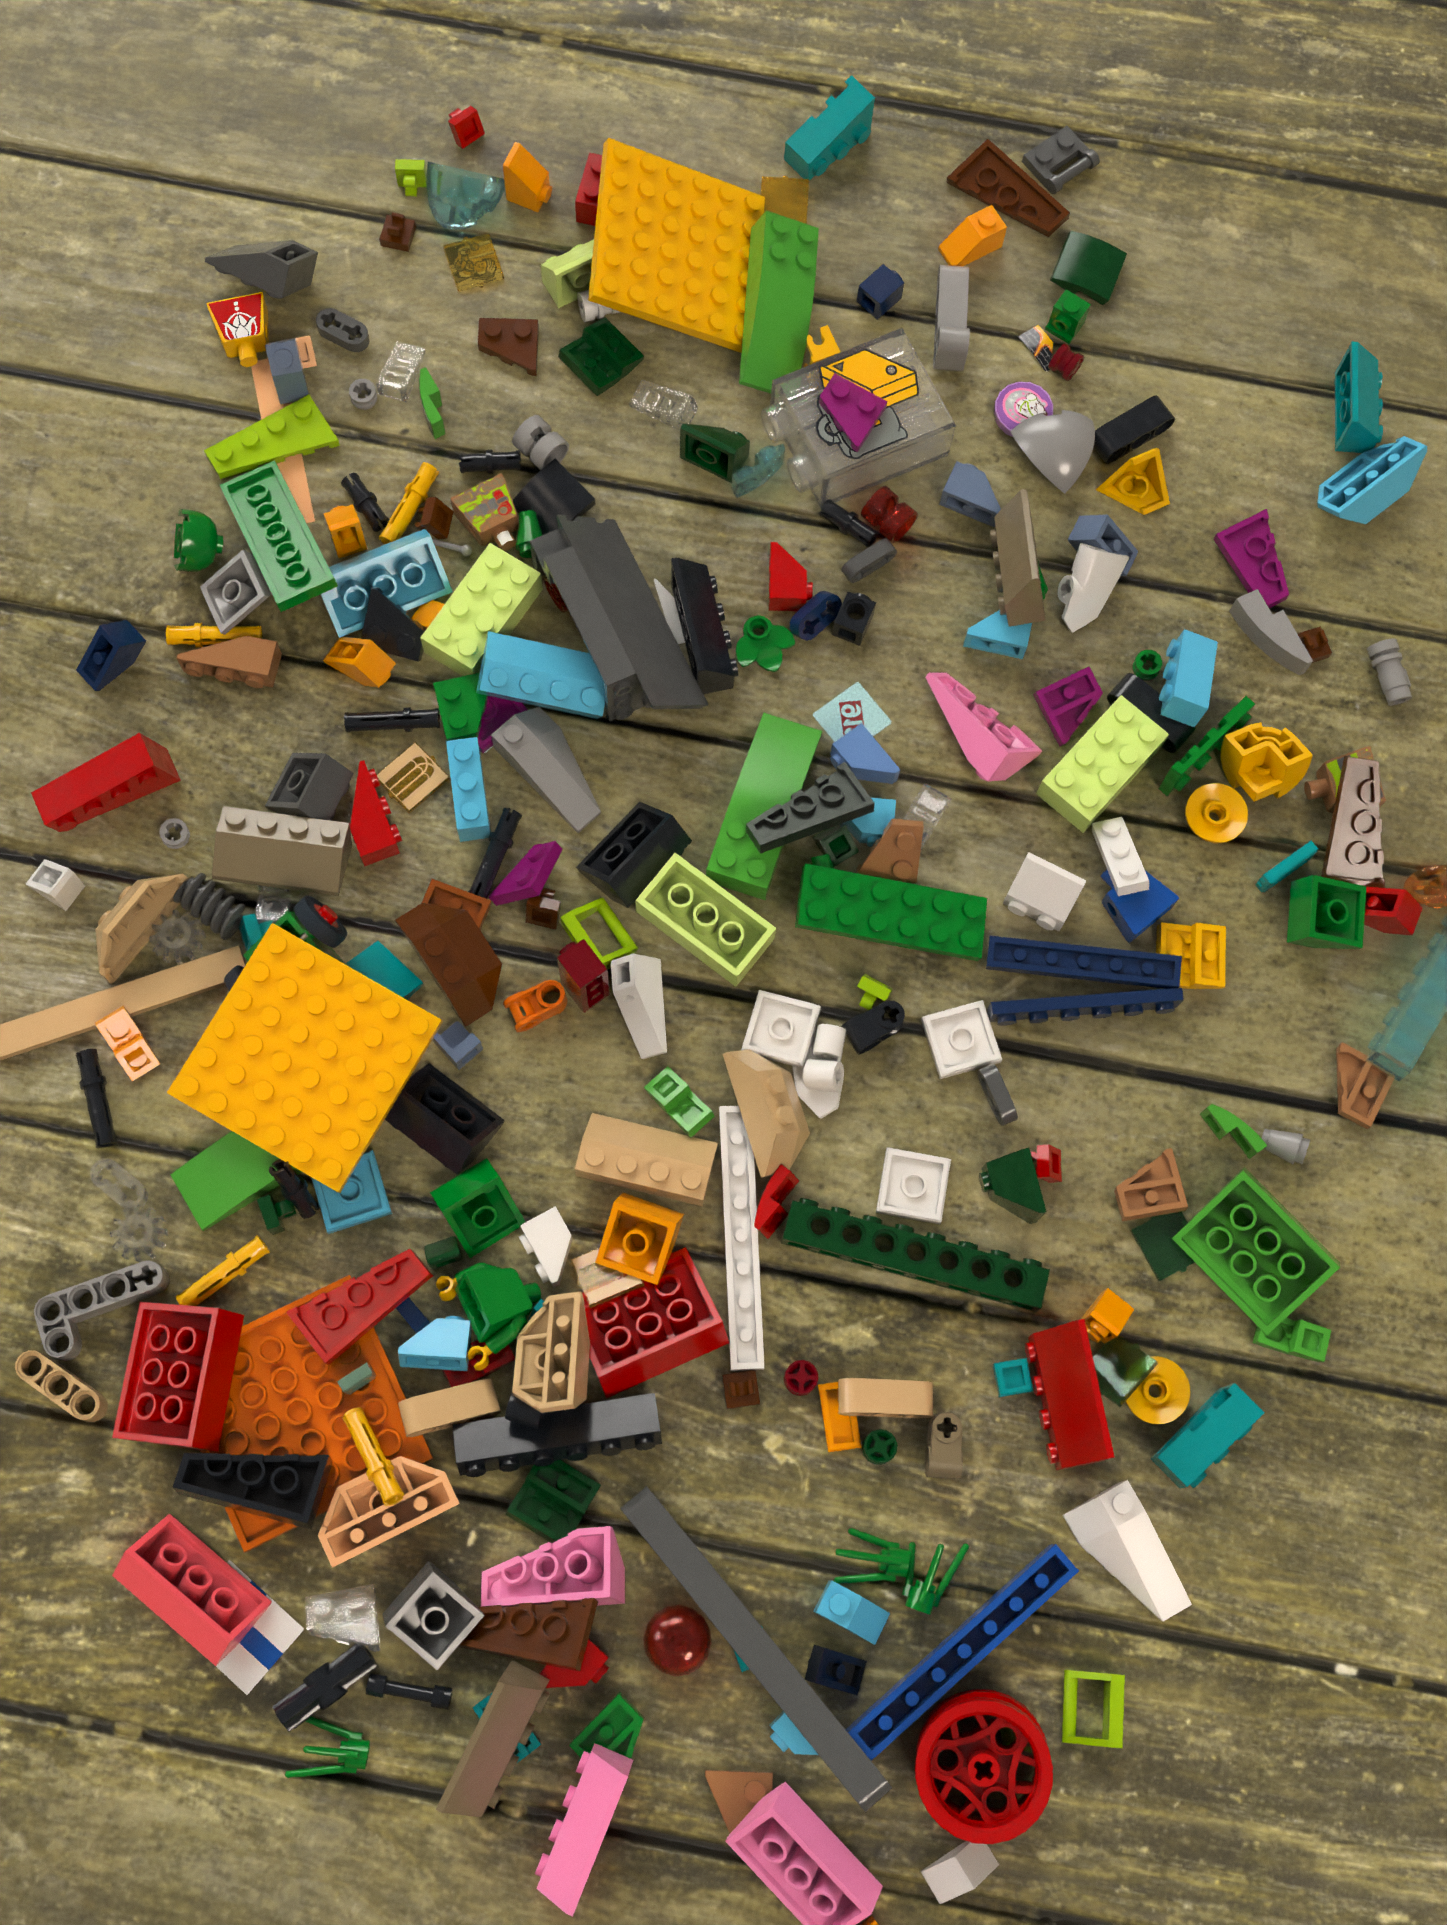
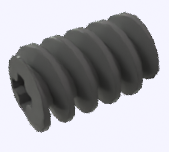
M200 873L180 886L173 897L174 902L181 903V907L186 911L191 910L193 917L200 918L202 924L210 926L211 931L216 934L220 933V937L223 940H227L239 930L245 905L240 903L233 908L235 897L231 895L223 900L226 890L220 888L214 893L213 890L216 882L211 880L203 885L206 875Z

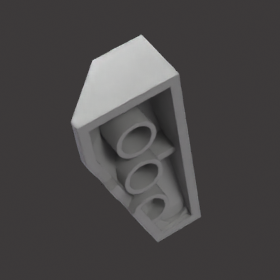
M540 707L513 715L491 734L494 749L577 833H580L601 814L599 806L561 728Z

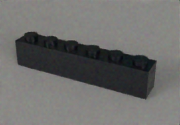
M655 1393L580 1404L575 1409L546 1412L539 1429L506 1420L505 1416L452 1425L456 1465L460 1476L466 1475L467 1477H479L487 1471L494 1470L512 1472L518 1470L520 1466L531 1464L543 1467L563 1459L581 1461L586 1459L588 1455L601 1453L605 1456H613L619 1454L622 1450L632 1448L641 1451L654 1448L655 1445L662 1444Z

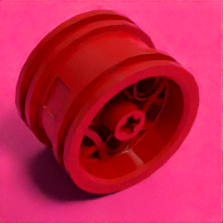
M971 1689L958 1692L943 1700L929 1714L921 1728L917 1742L915 1779L919 1796L926 1810L941 1828L956 1838L971 1843L996 1844L1010 1841L1025 1833L1040 1818L1048 1804L1053 1786V1764L1045 1734L1036 1717L1024 1704L1010 1695L996 1690ZM985 1715H991L993 1717L989 1721H987ZM975 1716L980 1726L971 1731L959 1733L957 1721ZM950 1727L952 1735L942 1734L947 1728ZM1007 1727L1015 1732L1016 1736L1011 1744L1002 1745L998 1743L995 1735L1000 1728ZM1028 1742L1032 1748L1033 1754L1024 1751V1748ZM944 1749H951L957 1754L958 1760L952 1766H944L938 1760L939 1753ZM987 1760L989 1761V1768L984 1765L980 1769L977 1768V1761L982 1764ZM1019 1761L1034 1767L1032 1781H1016ZM935 1778L944 1781L941 1788H939ZM952 1787L964 1793L968 1798L961 1807L947 1797ZM994 1791L1002 1792L1007 1798L1004 1806L1001 1808L989 1806L986 1799L990 1793ZM1016 1794H1023V1795L1017 1800Z

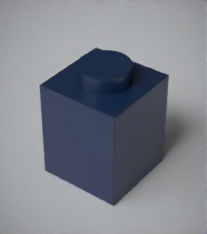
M882 264L859 285L856 302L878 320L902 298L904 281L896 271L890 270Z

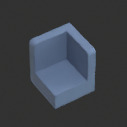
M458 1021L441 1035L436 1033L432 1039L435 1045L458 1070L483 1050L481 1041L473 1033L470 1034Z

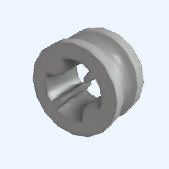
M358 379L350 385L349 395L352 404L356 408L367 410L376 404V388L370 380ZM362 390H367L369 396L365 394V398H359L358 393L362 394Z
M177 818L166 820L159 830L164 845L171 849L184 847L190 838V832L186 824ZM173 827L178 830V827L182 829L179 832L181 838L175 840L174 837L171 840L167 839L170 836L169 830Z

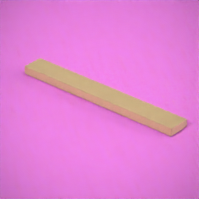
M238 945L0 1024V1061L97 1029L95 1022L123 1005L132 1017L225 986L224 978L232 968L237 965L246 966L241 948Z

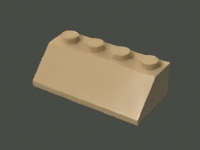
M592 1113L582 1138L575 1165V1174L577 1177L703 1207L718 1143Z

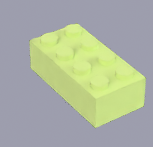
M489 543L420 637L424 653L462 676L480 673L488 631L510 636L543 590L541 573Z
M1121 695L1042 780L1036 794L1084 833L1161 749L1169 734Z
M677 853L673 854L635 900L636 912L735 987L775 939L776 927Z

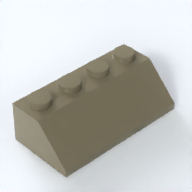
M1022 489L994 517L996 529L990 530L992 547L998 548V551L993 552L995 570H1001L1000 574H995L998 593L1003 592L1004 595L998 597L1000 615H1007L1009 627L1046 621L1027 489Z
M223 806L215 835L212 879L339 896L352 848L350 823Z
M514 1660L511 1661L499 1679L436 1808L437 1811L447 1814L482 1817L488 1806L495 1808L504 1788L499 1786L503 1775L510 1777L518 1762L519 1756L515 1755L514 1752L519 1743L526 1745L535 1727L529 1721L534 1711L541 1714L550 1696L545 1691L550 1679Z

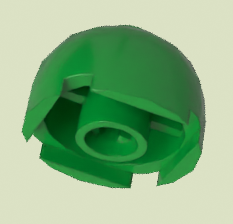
M180 509L178 516H183L184 518L183 524L176 523L174 558L178 559L180 557V564L174 565L175 569L186 572L204 570L213 563L216 553L222 554L223 535L217 534L216 524L204 513Z

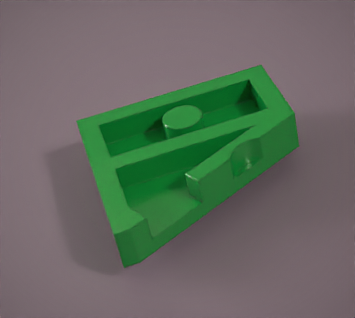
M480 673L433 683L447 741L473 738L479 735L482 724L481 719L483 713H485L488 696L476 693Z
M619 1692L570 1742L569 1746L580 1758L584 1751L591 1753L595 1743L631 1759L644 1716Z

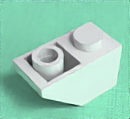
M555 1206L520 1225L524 1234L519 1236L527 1254L534 1251L540 1262L534 1267L543 1283L550 1281L553 1288L560 1284L572 1244L571 1233Z

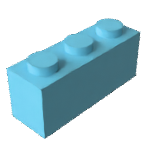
M1185 629L1177 640H1171L1166 652L1169 662L1163 672V678L1166 679V682L1159 696V701H1162L1160 715L1195 728L1209 708L1217 641Z
M478 738L446 741L456 826L460 842L489 838L491 830Z

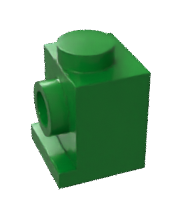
M1065 290L1053 306L1050 320L1045 330L1070 344L1084 325L1091 304Z

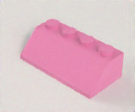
M595 1743L591 1753L584 1751L576 1769V1772L582 1774L577 1787L570 1785L562 1804V1806L568 1808L564 1821L556 1819L548 1839L554 1842V1846L550 1856L545 1853L542 1854L535 1875L541 1877L536 1889L563 1912L572 1917L633 1763V1759Z
M786 1782L761 1798L725 1840L803 1925H856L872 1914L883 1887Z

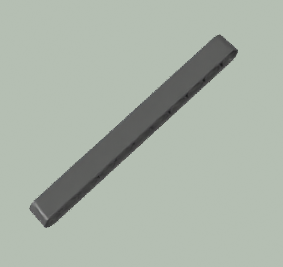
M647 1486L620 1508L866 1813L892 1789V1786Z

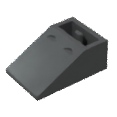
M288 240L235 245L206 257L205 262L215 266V269L220 273L234 275L240 278L241 282L245 285L257 286L267 291L266 293L269 296L282 299L311 285L318 252L296 241Z

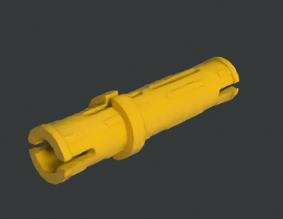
M423 462L415 478L404 488L405 494L379 536V540L383 544H388L401 538L418 507L428 498L427 493L439 475V471L433 465Z
M195 623L194 626L167 625L166 628L167 645L188 644L195 645V647H203V645H214L244 636L262 639L261 626H234L225 635L220 633L218 626H203L202 623Z
M256 1235L254 1239L235 1253L229 1252L226 1255V1260L202 1276L179 1295L177 1294L175 1296L179 1305H199L236 1276L246 1274V1269L264 1255L270 1253V1250L263 1240Z
M356 1407L347 1411L342 1419L368 1469L366 1475L369 1481L374 1482L384 1506L398 1503L405 1494L394 1476V1466L391 1460L386 1459L363 1409Z

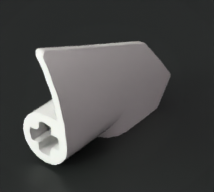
M1080 543L1071 569L1073 571L1072 576H1064L1058 586V598L1066 604L1062 619L1071 633L1098 617L1125 568L1129 556L1110 553L1101 548Z
M820 1024L815 1029L804 1069L793 1066L798 1096L820 1119L838 1109L844 1080V1068L841 1058L846 1029L831 1024Z

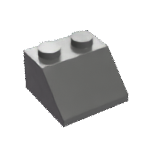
M292 753L265 807L279 814L332 821L336 814L335 809L341 797L348 791L349 782L354 773L325 753Z
M430 1561L425 1564L382 1614L385 1627L437 1670L485 1616L458 1585Z

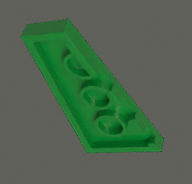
M1245 696L1222 718L1217 725L1219 726L1217 729L1213 727L1197 746L1194 745L1180 762L1177 761L1170 768L1158 789L1167 797L1174 789L1180 792L1191 781L1192 778L1189 774L1195 768L1200 772L1212 759L1209 754L1215 748L1221 751L1224 736L1231 733L1235 728L1239 730L1247 725L1252 719L1249 713L1255 703Z

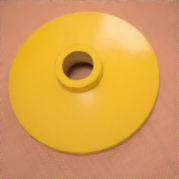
M1210 783L1199 787L1191 794L1186 804L1185 816L1190 829L1198 837L1212 843H1225L1235 839L1244 830L1248 820V809L1243 797L1235 789L1220 783ZM1209 813L1217 814L1219 820H1212L1209 817Z
M1152 1356L1139 1360L1128 1370L1123 1382V1395L1128 1408L1137 1418L1150 1424H1166L1180 1417L1186 1410L1190 1400V1384L1184 1371L1175 1362L1164 1357ZM1151 1385H1155L1159 1389V1396L1157 1398L1149 1394V1387Z

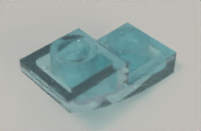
M784 444L775 447H764L755 454V465L753 467L745 466L732 474V490L736 498L755 490L780 469L784 463Z

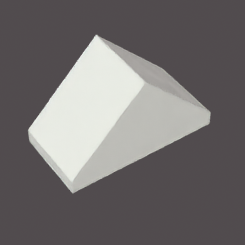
M44 859L26 882L28 887L67 911L85 887L71 869Z
M965 1841L920 1872L939 1904H942L975 1889L999 1864L987 1844H975Z

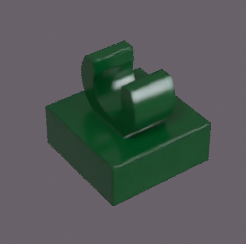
M270 1195L257 1199L266 1228L272 1235L285 1231L283 1219L297 1215L291 1201L283 1200L276 1204Z

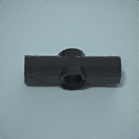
M360 1641L345 1653H342L333 1662H327L309 1674L303 1680L302 1685L272 1706L275 1714L282 1725L290 1732L320 1709L323 1711L342 1698L348 1692V1688L378 1667L368 1648Z

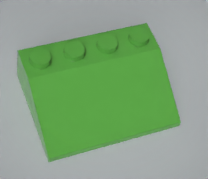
M1245 1167L1172 1238L1266 1335L1272 1332L1340 1268V1262ZM1264 1315L1269 1321L1268 1325L1262 1321Z

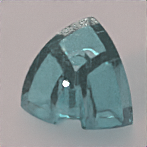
M428 162V201L434 218L443 228L461 230L478 224V219L485 213L492 212L498 205L505 190L504 178Z

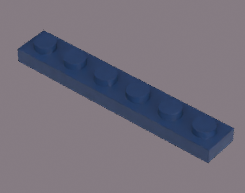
M989 936L986 969L1170 989L1180 987L1182 956Z
M1182 988L998 1001L990 1003L987 1008V1014L990 1022H997V1025L1000 1026L1013 1025L1017 1023L1016 1020L1029 1019V1023H1042L1048 1021L1049 1017H1061L1062 1021H1072L1079 1019L1080 1015L1092 1014L1093 1018L1099 1019L1110 1017L1115 1012H1124L1125 1016L1143 1014V1010H1155L1157 1014H1165L1175 1011V1008L1182 1003L1184 998Z

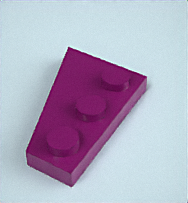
M1267 509L1217 533L1213 540L1247 592L1250 593L1258 589L1267 606L1271 608L1285 601L1290 594L1281 561H1278L1276 542L1274 534L1270 531L1268 524L1269 515Z

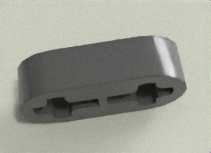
M326 308L318 313L316 324L322 337L351 352H361L368 347L370 342L369 334L363 323L332 308ZM333 320L335 321L336 326L330 324L328 327H325V322L331 323ZM358 333H360L361 338L355 337L353 340H351L350 335L356 336Z
M882 539L848 560L841 570L850 583H855L890 562L897 554V550L889 539Z
M991 1064L979 1069L977 1073L980 1084L998 1123L1003 1126L1018 1119L1016 1108L997 1067Z

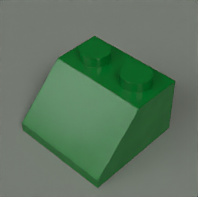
M1317 875L1291 881L1287 943L1310 948H1363L1366 886Z
M487 1158L430 1192L469 1258H472L520 1228V1225L526 1223L500 1176Z

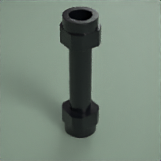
M370 1673L366 1687V1695L384 1698L385 1694L430 1702L431 1707L449 1710L453 1688L446 1686L424 1687L388 1680L386 1675Z

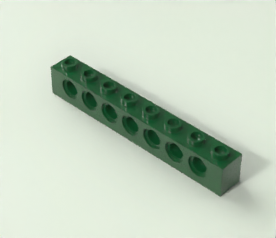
M800 1198L799 1202L792 1201L781 1244L1037 1312L1042 1308L1050 1269L1042 1268L1043 1263L1028 1258H1023L1022 1262L1010 1259V1254L1000 1250H991L990 1253L979 1251L978 1245L966 1241H959L958 1245L946 1242V1237L937 1233L928 1232L926 1236L914 1233V1228L907 1225L895 1224V1227L882 1224L883 1220L880 1218L863 1215V1219L850 1216L851 1212L840 1207H831V1210L819 1208L818 1202L806 1198ZM815 1220H822L827 1224L828 1232L824 1235H817L811 1230L810 1224ZM848 1228L855 1229L860 1235V1241L855 1244L846 1242L843 1238V1231ZM886 1237L892 1244V1250L886 1253L880 1252L875 1246V1239ZM912 1245L920 1247L924 1253L923 1260H911L907 1255V1248ZM940 1255H951L955 1259V1268L952 1270L944 1269L939 1263ZM973 1263L985 1265L988 1272L986 1278L980 1279L973 1275L971 1270ZM1012 1271L1018 1275V1287H1010L1005 1283V1272Z

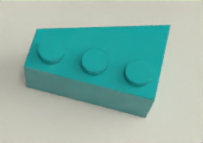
M852 75L845 81L847 88L836 99L831 95L825 101L828 107L816 119L811 116L785 142L784 160L806 182L814 176L822 175L831 163L844 158L852 147L857 143L862 144L870 136L875 97Z
M1236 1383L1219 1388L1164 1444L1151 1460L1179 1489L1186 1488L1189 1485L1194 1488L1207 1476L1205 1470L1213 1462L1218 1464L1229 1453L1230 1450L1228 1448L1236 1440H1241L1265 1412Z

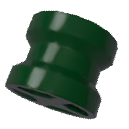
M878 1429L872 1431L862 1442L863 1456L874 1465L886 1464L897 1453L898 1444L896 1438L887 1430Z

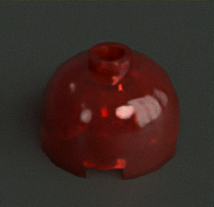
M684 1605L667 1606L656 1612L647 1623L643 1637L644 1650L650 1663L661 1673L674 1677L689 1675L699 1669L709 1657L712 1646L711 1629L705 1618L695 1609ZM675 1635L674 1641L671 1642V1638ZM682 1640H684V1641H685V1642H684V1645H682V1647H681V1646H680V1645H681V1642H682Z

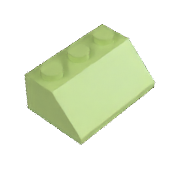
M594 240L585 244H578L570 251L560 256H553L541 264L542 282L558 308L577 300L578 292L589 291Z

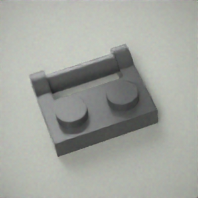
M1065 126L1024 154L1022 163L1051 194H1056L1062 190L1065 183L1087 168L1092 169L1100 163V159L1096 151L1089 149L1068 126ZM1078 157L1080 159L1058 175H1052L1053 172L1074 158Z

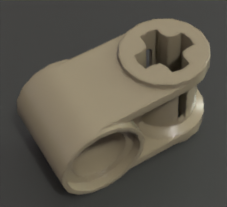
M953 1413L936 1414L929 1420L927 1426L925 1475L932 1478L960 1479L963 1470L962 1423ZM944 1419H946L947 1425H952V1431L947 1432L945 1437L942 1431L937 1430V1425L942 1424Z

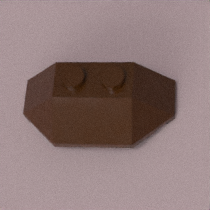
M421 903L395 920L465 1028L493 1010L502 963L467 910Z

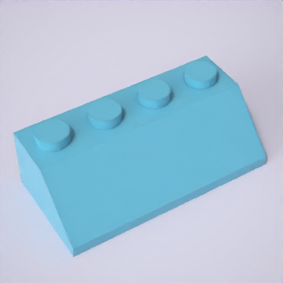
M423 529L330 566L329 568L338 587L322 593L320 596L340 638L363 629L370 592L373 587L380 588L389 600L395 605L402 607L405 611L450 594L453 591L432 537L426 529Z
M488 631L476 693L596 719L603 716L605 706L604 681L590 653Z

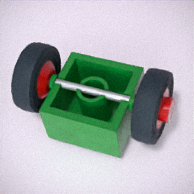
M308 895L304 896L295 905L294 912L286 911L275 923V925L338 961L343 962L333 948L345 940L347 931L336 913L317 899ZM263 936L243 955L247 961H249ZM235 966L225 976L224 982L229 991L244 969L243 966Z

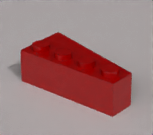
M138 733L31 792L44 825L58 832L72 830L80 823L177 783L181 779L167 748Z

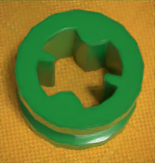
M1143 650L1137 654L1132 670L1142 680H1152L1161 670L1162 658L1156 651ZM1146 660L1153 663L1148 670L1142 668Z

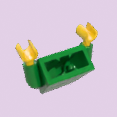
M484 1262L477 1263L456 1273L453 1279L449 1276H441L436 1281V1286L439 1290L449 1287L439 1293L440 1299L445 1302L451 1301L457 1294L468 1319L471 1320V1326L479 1343H486L484 1347L474 1346L468 1351L467 1357L469 1360L477 1354L483 1355V1359L474 1365L475 1370L485 1369L488 1366V1356L491 1353L497 1354L515 1340L527 1324V1317L533 1309L532 1303L539 1302L541 1299V1290L537 1283L523 1285L517 1271L513 1268H501Z

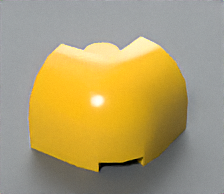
M1259 722L1225 735L1220 758L1225 776L1233 789L1241 786L1255 802L1271 794L1278 799L1291 791L1305 776L1313 755L1287 728L1281 731L1273 727H1264Z

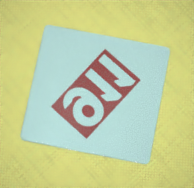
M859 682L853 684L813 713L814 718L834 742L861 723L874 736L892 722Z

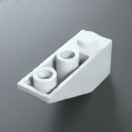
M633 953L612 960L613 994L641 1059L667 1053L661 959Z

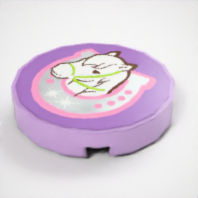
M1016 382L1007 385L1000 391L994 404L995 421L998 427L1009 436H1012L1010 431L1029 417L1039 413H1043L1045 416L1053 415V403L1049 394L1042 387L1031 382Z

